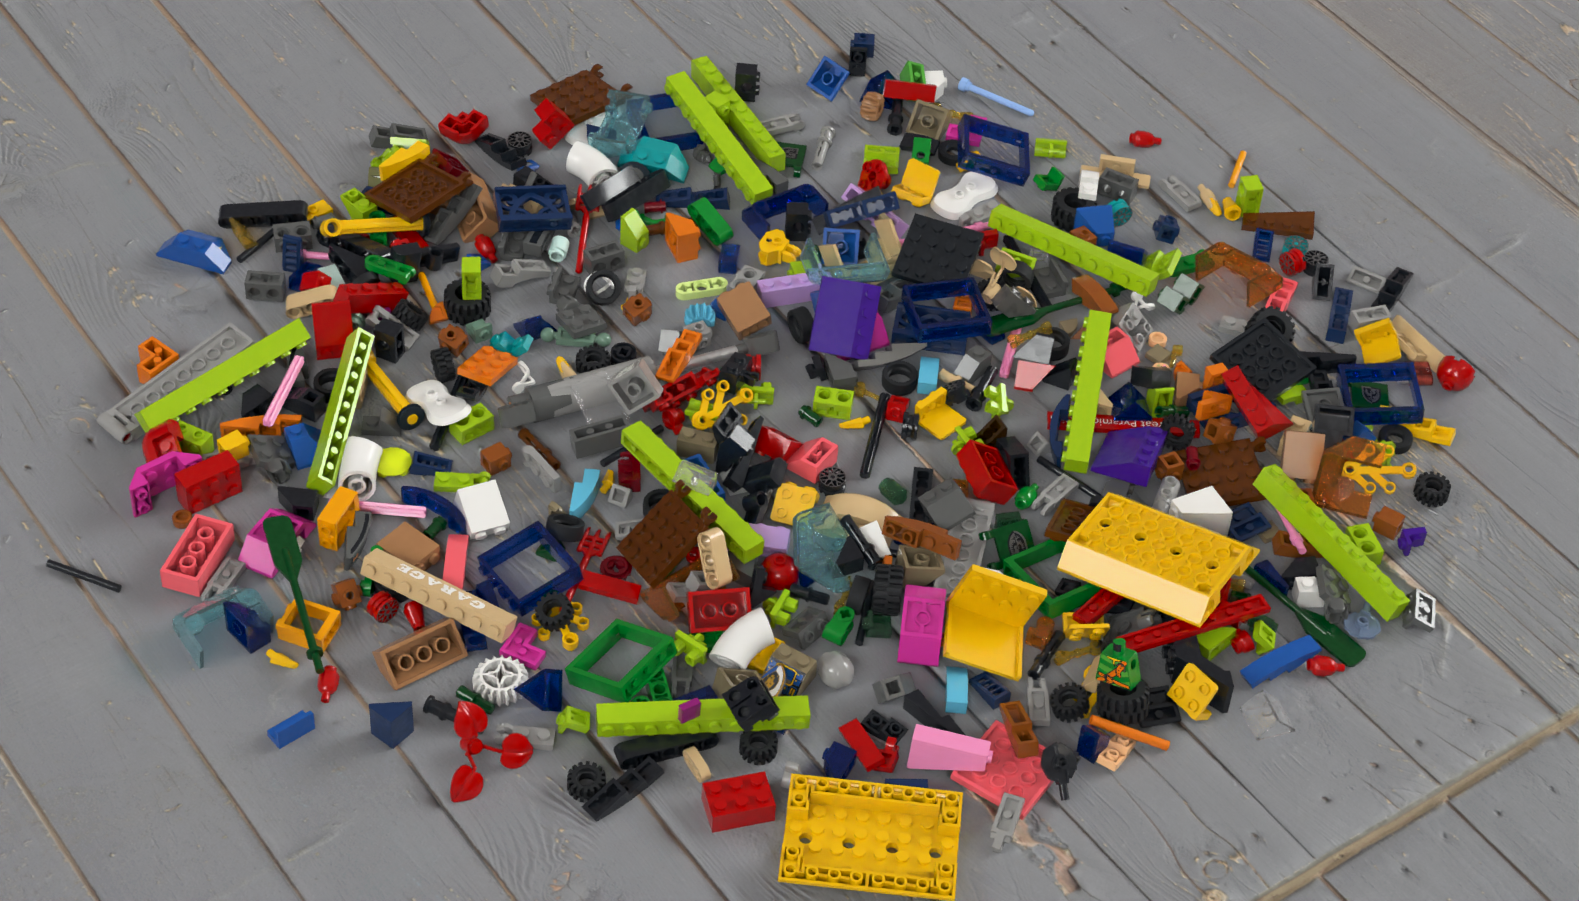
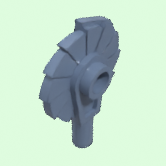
M1365 601L1363 609L1359 613L1353 612L1349 614L1347 620H1343L1344 629L1349 632V635L1357 637V639H1373L1381 632L1380 622L1371 614L1372 606L1367 601Z

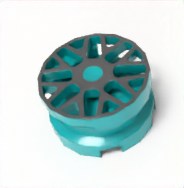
M1118 198V201L1113 200L1108 204L1112 205L1114 226H1122L1130 220L1133 211L1125 200Z
M1288 236L1284 240L1282 253L1297 248L1305 255L1308 251L1309 243L1301 236Z

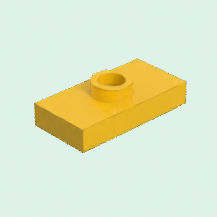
M324 199L308 206L307 221L310 222L314 216L319 217L330 212L333 213V208Z
M774 637L775 643L760 651L750 661L747 668L763 674L771 655L781 643L785 644V642Z

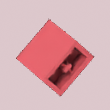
M1118 326L1109 330L1103 372L1112 379L1131 369L1132 365L1136 366L1140 363L1130 337Z
M823 437L807 441L786 461L788 463L787 469L816 484L819 481L820 472L825 468L832 467L837 462L838 445Z

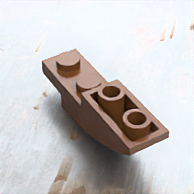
M887 515L884 519L882 535L915 549L919 546L954 561L959 558L962 540L948 535V530L904 517Z

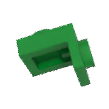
M1051 167L1048 175L1035 174L1033 181L1042 191H1057L1065 176L1056 167Z

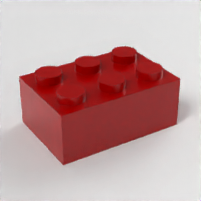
M970 439L956 454L959 465L966 475V480L970 483L973 494L977 498L1005 505L1018 491L997 448Z
M228 450L174 473L178 501L185 510L190 511L192 514L243 492L239 463Z
M749 587L686 592L689 633L727 630L740 617L751 611Z
M765 771L702 783L701 799L712 833L775 821L776 804Z

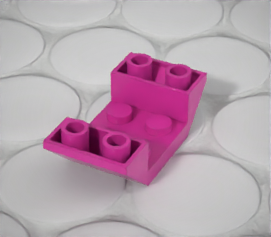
M171 451L137 467L129 486L133 516L136 518L153 510L151 497L176 485L174 473L201 462V455Z
M269 508L247 534L238 561L246 563V568L272 579L277 574L278 569L273 564L263 530L264 519L281 515L288 516L291 519L296 538L300 536L304 539L317 526L316 523L284 509Z
M915 585L905 586L898 663L938 667L946 589Z

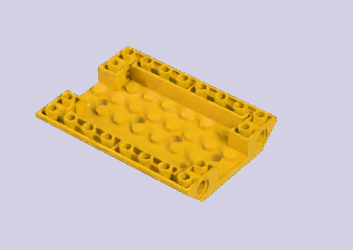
M1108 492L1067 540L1057 570L1200 628L1220 603V590L1233 574L1240 577L1259 554L1260 549L1119 494Z
M791 773L778 882L955 901L963 792ZM807 838L811 842L805 844L800 842V839ZM851 843L854 847L845 848L843 844ZM895 848L897 852L889 853L887 849ZM935 852L940 854L941 857L933 858L930 854Z

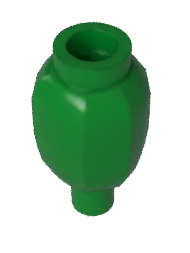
M1033 483L1031 486H1024L1015 496V506L1020 510L1029 508L1038 496L1037 490L1039 486L1036 483Z

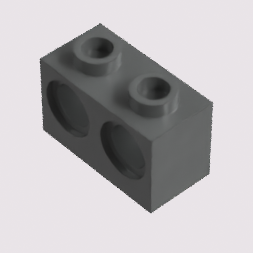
M1106 168L1099 177L1097 193L1118 201V198L1126 201L1127 205H1130L1137 194L1139 179Z
M309 221L273 224L276 253L283 252L284 234L301 237L303 249H313Z
M617 240L583 250L584 268L589 275L598 270L606 269L613 271L625 267V251Z
M247 271L244 282L246 299L284 301L287 290L285 273Z

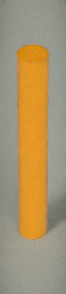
M1242 150L1239 153L1228 183L1230 188L1235 187L1247 154L1246 151Z
M419 272V280L431 309H433L437 301L425 273Z

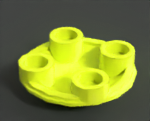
M397 447L383 449L377 470L378 476L385 478L387 476L407 475L412 462L410 454L404 449Z

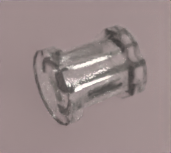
M1030 246L1029 256L1047 264L1048 253Z

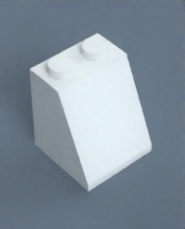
M496 480L457 490L453 503L470 540L475 538L476 540H482L487 535L493 533L500 535L508 530L510 521Z
M1213 486L1172 499L1169 509L1170 515L1228 536L1233 512Z

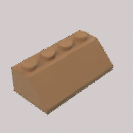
M473 173L467 179L472 180L473 184L483 189L471 209L457 226L464 243L474 242L475 237L479 234H484V236L491 238L499 231L495 206L485 181Z
M442 618L372 651L380 672L394 690H398L469 656L453 618Z

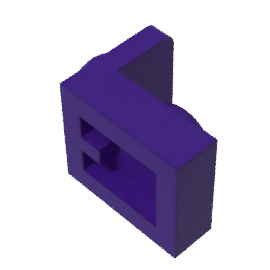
M1425 527L1402 529L1400 538H1398V547L1402 550L1404 556H1409L1411 547H1418L1424 544L1427 535Z

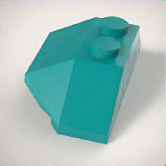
M646 136L641 137L623 149L617 167L621 168L628 162H639L648 169L649 174L659 169H665L668 180L680 183L685 182L689 171V165L677 144Z

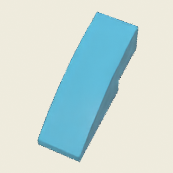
M921 356L917 393L930 394L932 391H936L940 358Z
M585 468L583 482H574L569 515L581 519L589 510L599 491L600 470Z
M946 666L945 712L966 714L968 704L967 668Z

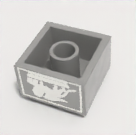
M643 358L612 375L607 383L628 415L658 399L663 392V387Z

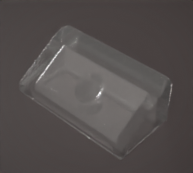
M682 459L672 482L676 483L681 479L685 483L684 486L688 485L692 490L709 496L717 484L718 473Z

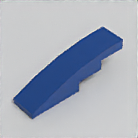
M1307 635L1262 656L1240 670V674L1253 689L1268 678L1272 681L1285 671L1290 673L1321 652L1322 648L1311 635Z

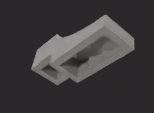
M513 259L510 265L495 264L490 277L497 287L513 288L515 284L525 280L549 277L551 270L544 260Z

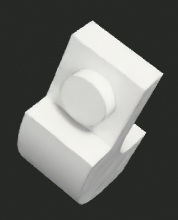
M1081 169L1078 181V198L1096 201L1099 172Z

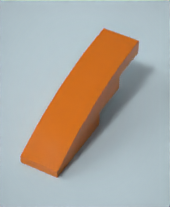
M684 329L680 338H676L672 348L669 347L655 375L656 379L673 383L680 376L702 340V333Z
M278 414L272 427L263 425L262 420L265 415L239 418L220 423L221 437L235 430H238L242 436L245 435L246 437L248 434L282 436L284 427L302 423V415Z

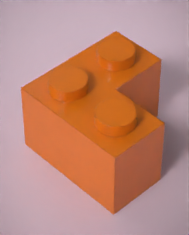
M153 336L138 345L140 363L136 366L139 382L144 385L177 361L179 354Z

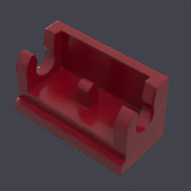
M629 451L621 452L620 457H628L629 459L618 460V483L621 486L632 489V492H641L640 462Z

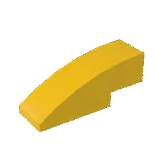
M417 141L407 150L401 147L379 165L380 180H386L419 158L425 159L430 154V146Z

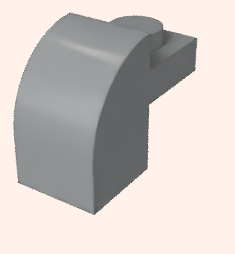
M691 571L686 582H668L665 587L673 602H683L686 608V592L712 590L706 584L703 571Z

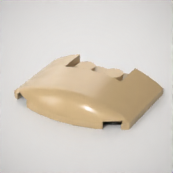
M839 493L826 496L812 531L847 540L849 534L840 523V519L845 515L850 514L858 528L877 520L881 531L883 530L885 516H902L893 508L875 498L855 493ZM883 535L888 548H890L893 539Z

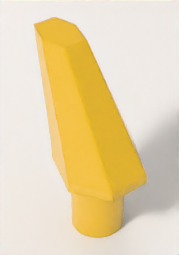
M869 416L858 417L839 423V427L844 429H862L864 425L871 423V419Z
M610 469L607 470L602 480L603 485L600 491L603 494H606L612 488V484L615 483L614 472Z
M268 649L266 652L272 664L293 669L299 665L282 653H277L273 649Z

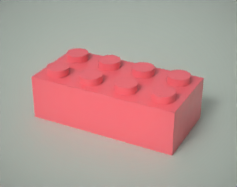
M195 514L160 570L162 587L201 597L204 589L207 587V583L215 574L235 541L233 524Z

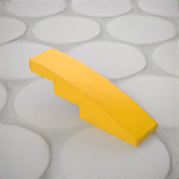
M1380 405L1375 416V420L1385 425H1402L1410 430L1413 437L1432 443L1451 446L1456 435V428L1438 426L1436 419L1418 417V411Z

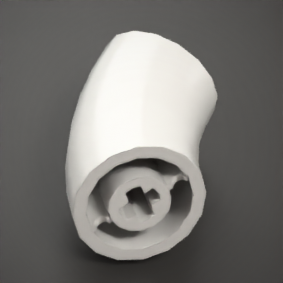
M577 141L570 149L566 161V170L568 173L582 179L588 187L591 184L593 188L610 176L618 173L615 165L603 153L589 144Z
M348 437L339 468L338 487L342 486L357 491L359 501L368 500L376 490V476L383 452L382 447L365 438Z
M761 607L754 609L730 625L714 645L709 658L723 668L746 669L750 661L760 651L774 644L773 632Z

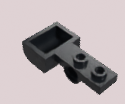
M417 242L391 247L389 259L415 268L416 275L410 278L408 282L410 283L418 280L420 267H426L431 271H438L443 263L458 261L460 245L457 242L421 248ZM389 278L392 282H398L396 279Z
M1317 403L1314 406L1312 432L1325 434L1321 478L1318 482L1338 483L1342 439L1343 436H1353L1355 407Z
M778 457L748 468L743 488L749 493V495L744 496L742 499V506L746 511L744 521L752 524H763L773 489L781 487L788 463L782 458Z

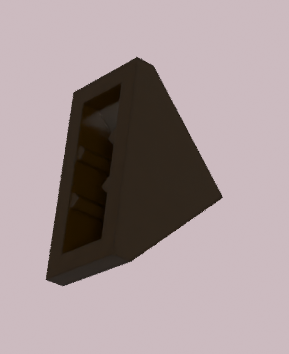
M996 414L976 434L977 437L972 440L975 441L981 438L984 444L996 448V438L1007 437L1008 428L999 415Z

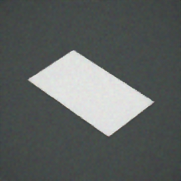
M877 520L859 528L868 543H872L875 546L874 550L879 557L884 558L885 555H891Z

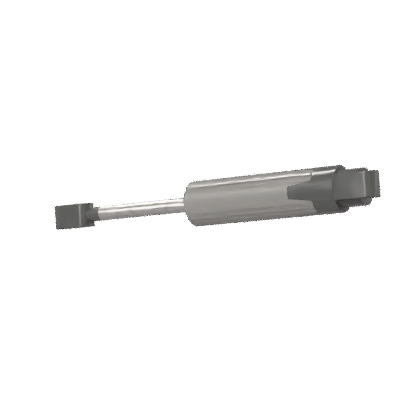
M769 330L749 335L743 338V343L692 356L684 370L729 359L734 352L751 354V356L761 354L762 356L779 351L777 331ZM650 356L641 357L655 376L660 365L655 366L654 360ZM641 358L527 387L523 393L508 396V405L498 408L501 428H512L531 422L537 423L618 401L607 385L610 377Z

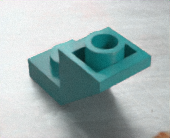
M504 331L499 335L495 334L490 339L489 346L518 357L529 350L534 338L527 334L514 339Z

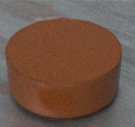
M185 509L176 511L172 515L173 525L179 529L187 528L193 518L192 513Z

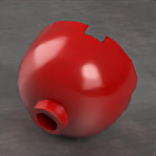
M1455 356L1443 357L1437 368V379L1442 387L1447 391H1462L1468 388L1475 378L1474 368L1463 359H1460V361L1454 360Z
M773 553L767 556L761 563L768 573L767 581L762 586L784 591V589L790 590L792 583L798 584L799 568L791 556L785 553Z

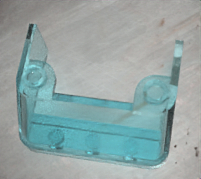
M875 232L871 233L863 251L868 263L822 267L811 238H807L800 255L807 277L815 285H820L822 276L867 283L885 281L890 273V268Z
M234 586L174 616L172 621L173 629L200 669L204 667V650L194 636L203 631L204 625L241 607L252 608L269 634L273 633L274 615L255 589Z

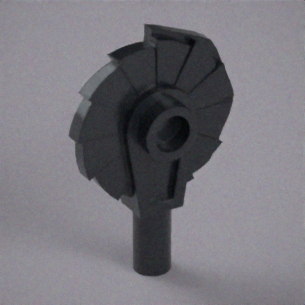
M1057 742L1043 750L1040 766L1046 777L1051 781H1055L1056 785H1059L1061 801L1069 800L1067 783H1069V778H1072L1075 770H1077V758L1072 753V749L1065 747L1066 745H1057Z

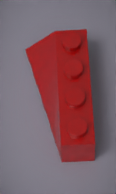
M398 282L339 284L333 301L350 300L351 313H371L376 305L381 306L383 309L389 307L392 312L402 298L407 299L409 293Z
M1238 365L1221 374L1224 386L1233 397L1235 404L1256 438L1264 437L1266 440L1294 425L1245 378Z

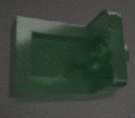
M1019 511L996 514L994 528L1024 520V518H1021Z
M868 610L867 616L863 617L862 628L866 629V637L891 638V616H873V610Z

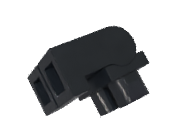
M756 676L745 679L722 694L737 723L746 733L754 729L752 725L759 720L762 722L766 719L770 721L778 716V711H780L763 680H759Z

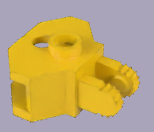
M774 229L768 231L759 241L760 251L758 258L762 265L781 264L783 261L786 263L795 262L796 258L801 255L799 247L789 244V240L786 239L782 230Z

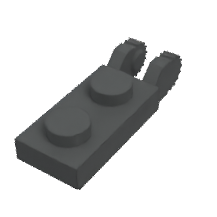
M684 652L679 656L673 657L671 675L672 699L677 697V686H685L684 700H689L693 667L686 663V654Z

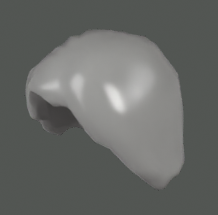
M832 650L831 652L823 653L818 658V675L828 687L839 689L852 683L854 666L843 652Z

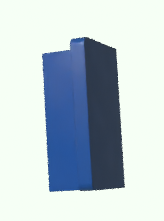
M302 710L267 730V736L281 749L315 729L314 713L312 711L305 713Z

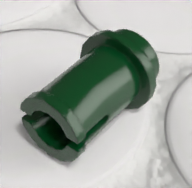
M803 405L798 411L800 418L806 419L814 427H818L823 421V417L811 410L810 406Z
M441 516L435 517L429 527L422 533L433 540L441 530L446 529L447 522Z

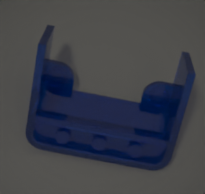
M803 184L751 204L742 210L741 218L755 236L761 240L765 233L770 231V224L765 219L786 212V202H807L808 208L812 210L815 216L827 211L829 203L814 186Z

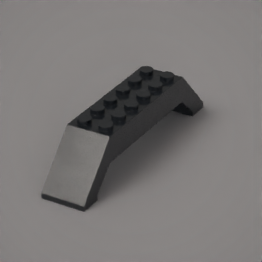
M1157 610L1155 614L1161 615L1162 623L1174 620L1167 617L1165 613ZM1197 635L1162 645V658L1166 659L1165 671L1170 676L1171 683L1174 684L1188 663H1193L1218 685V691L1208 705L1221 713H1228L1234 689L1230 670H1223L1201 655Z

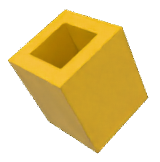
M238 430L217 439L219 453L228 450L236 461L249 455L248 446H250V442Z

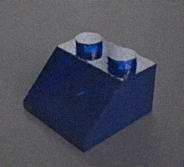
M230 601L223 602L226 630L250 654L271 642V627L267 622H263L259 618L255 610H251L246 604Z

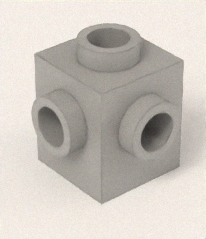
M703 320L683 326V330L688 329L702 333V340L696 350L711 346L713 333Z

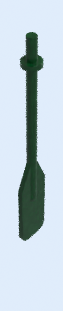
M1113 282L1105 290L1109 295L1117 297L1120 296L1121 291L1128 289ZM1079 296L1046 307H1035L1036 313L1031 315L1008 318L1005 314L1001 313L979 320L977 328L984 335L993 337L1033 325L1048 313L1081 304L1082 298Z
M285 515L268 517L263 521V530L273 564L290 582L309 647L306 652L307 658L313 660L316 673L321 674L324 672L321 661L324 653L323 649L316 644L298 582L302 555L291 519Z
M1250 565L1244 571L1292 610L1305 633L1311 635L1318 644L1345 666L1355 667L1365 658V649L1336 625L1329 623L1325 616L1299 607Z

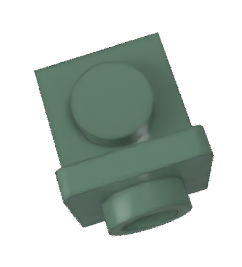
M479 319L465 325L466 331L476 344L493 337L492 324L490 322L485 323L483 319Z

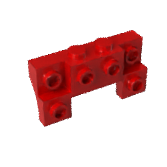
M703 367L701 371L695 374L690 371L677 378L673 383L669 382L663 385L661 396L642 407L645 413L650 410L653 413L658 410L662 412L668 408H678L682 405L681 402L685 400L689 402L691 398L695 399L702 387L706 385L710 387L718 382L717 379L720 372L718 367L714 370Z

